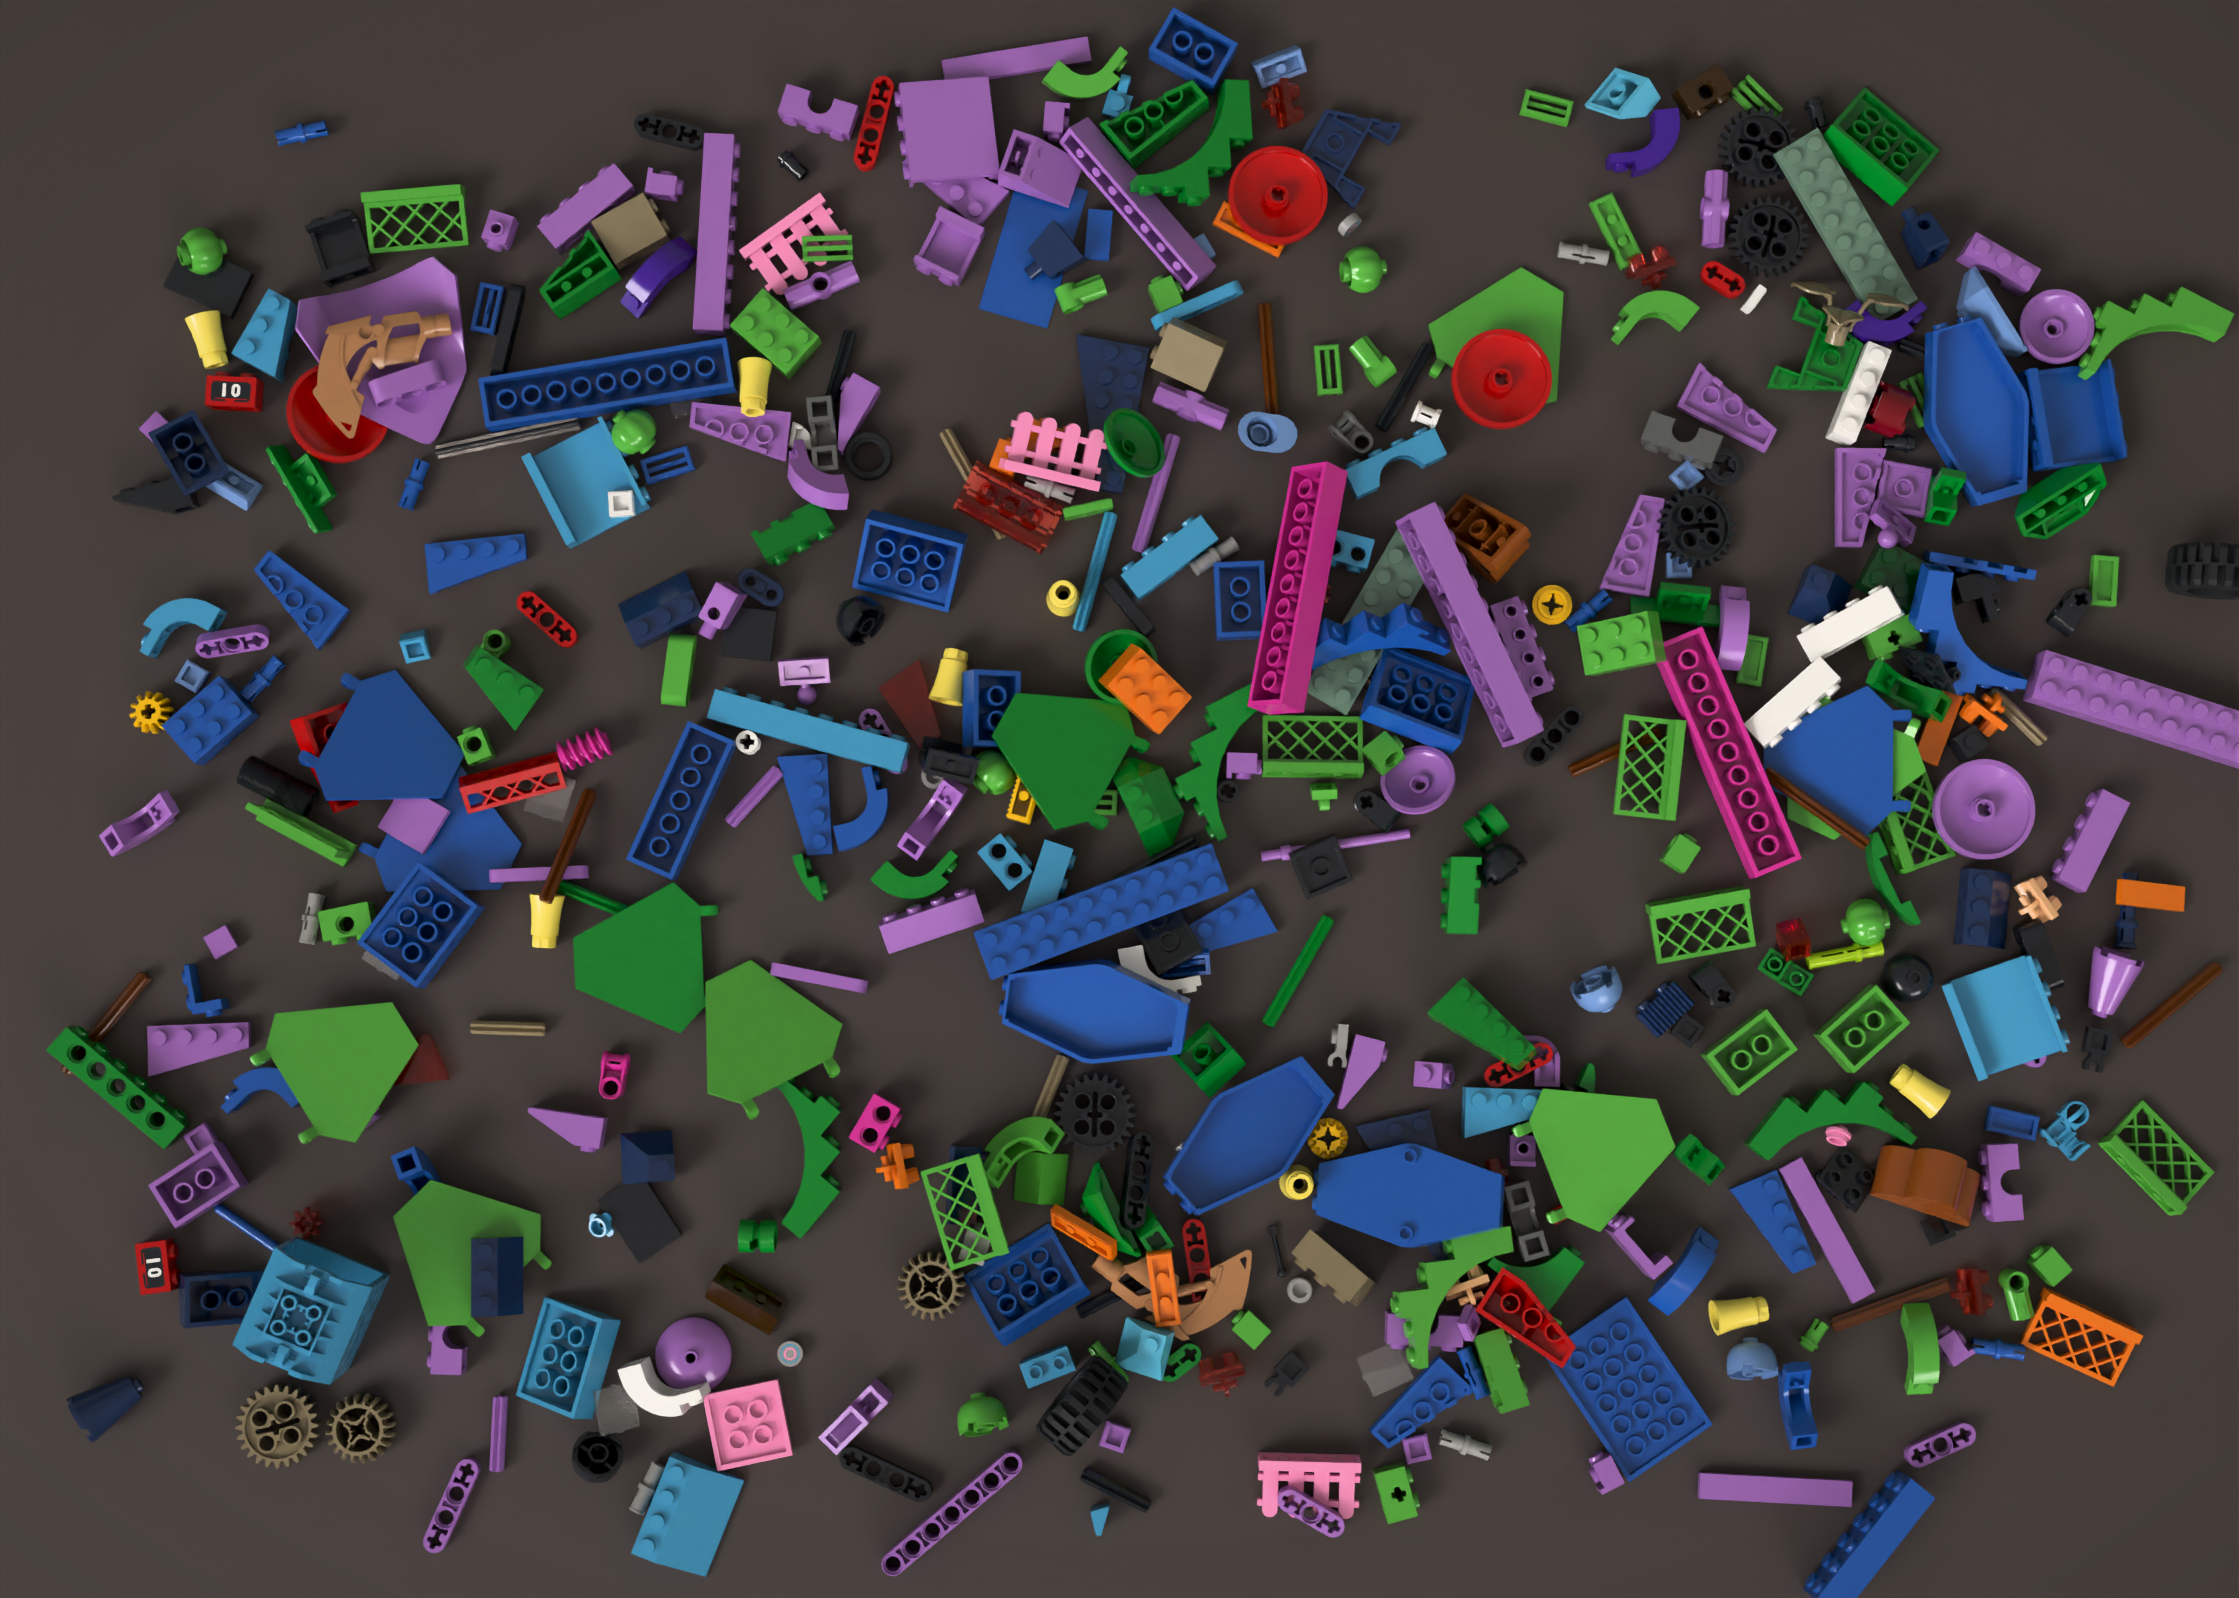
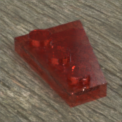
M918 660L878 689L918 747L921 748L924 736L940 738L941 732L931 699L928 698V687L920 660Z
M430 1033L415 1039L419 1046L393 1086L450 1079Z

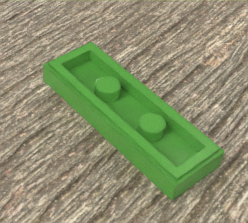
M1611 192L1590 202L1589 207L1620 271L1643 261L1644 256L1613 193Z

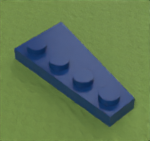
M1253 888L1189 925L1201 948H1209V951L1278 932Z

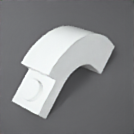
M1143 945L1118 949L1121 966L1175 992L1179 989H1182V994L1197 991L1196 986L1202 985L1200 975L1175 980H1164L1155 976L1146 964Z
M650 1356L628 1362L618 1369L621 1382L633 1401L643 1409L660 1416L674 1417L683 1415L691 1406L702 1403L704 1397L711 1392L708 1382L683 1389H674L666 1386L657 1377Z

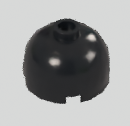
M860 595L845 600L839 606L836 619L840 635L855 647L865 644L866 642L863 640L869 634L873 638L882 627L886 617L882 611L885 608L868 596Z
M1493 842L1482 849L1484 853L1481 856L1482 865H1477L1478 878L1481 880L1483 887L1489 889V883H1493L1494 887L1519 872L1517 870L1519 865L1522 864L1525 868L1528 862L1520 850L1513 845L1505 843L1496 845Z
M1911 953L1897 954L1887 960L1880 977L1882 988L1890 998L1903 1003L1920 1001L1929 994L1934 982L1933 970L1929 963L1917 954Z
M606 1430L592 1433L591 1431L585 1432L577 1439L573 1446L571 1463L574 1472L581 1479L589 1483H602L610 1480L617 1474L623 1462L624 1455L621 1441L614 1434Z

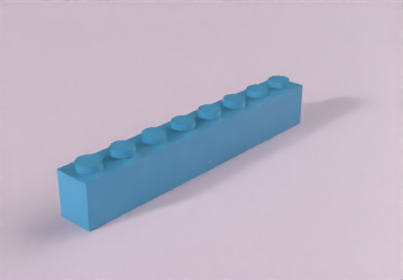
M723 687L722 691L717 689L714 691L707 718L711 721L900 774L903 773L911 746L905 742V737L891 734V737L888 738L881 736L882 731L870 727L863 731L857 729L858 724L843 720L842 724L833 722V717L819 714L818 718L809 715L810 711L795 707L794 711L785 709L786 704L771 700L770 704L761 702V697L748 693L745 698L738 696L737 690Z

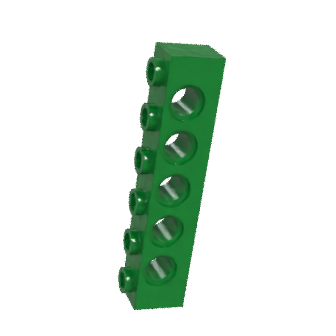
M79 1025L66 1027L46 1051L164 1150L170 1147L191 1124L186 1120L187 1115L180 1109H173L167 1104L168 1100L164 1095L150 1090L145 1079L139 1075L134 1076L128 1071L129 1067L122 1060L112 1058L108 1054L109 1050L103 1044L93 1042L88 1037L89 1033ZM79 1045L83 1046L86 1050L84 1059L76 1054V1049ZM98 1062L103 1063L106 1067L104 1075H100L96 1071V1064ZM117 1079H122L125 1082L126 1087L123 1092L119 1091L115 1086ZM137 1095L145 1099L144 1108H139L135 1104ZM156 1112H161L164 1115L165 1122L163 1125L155 1121L154 1116Z

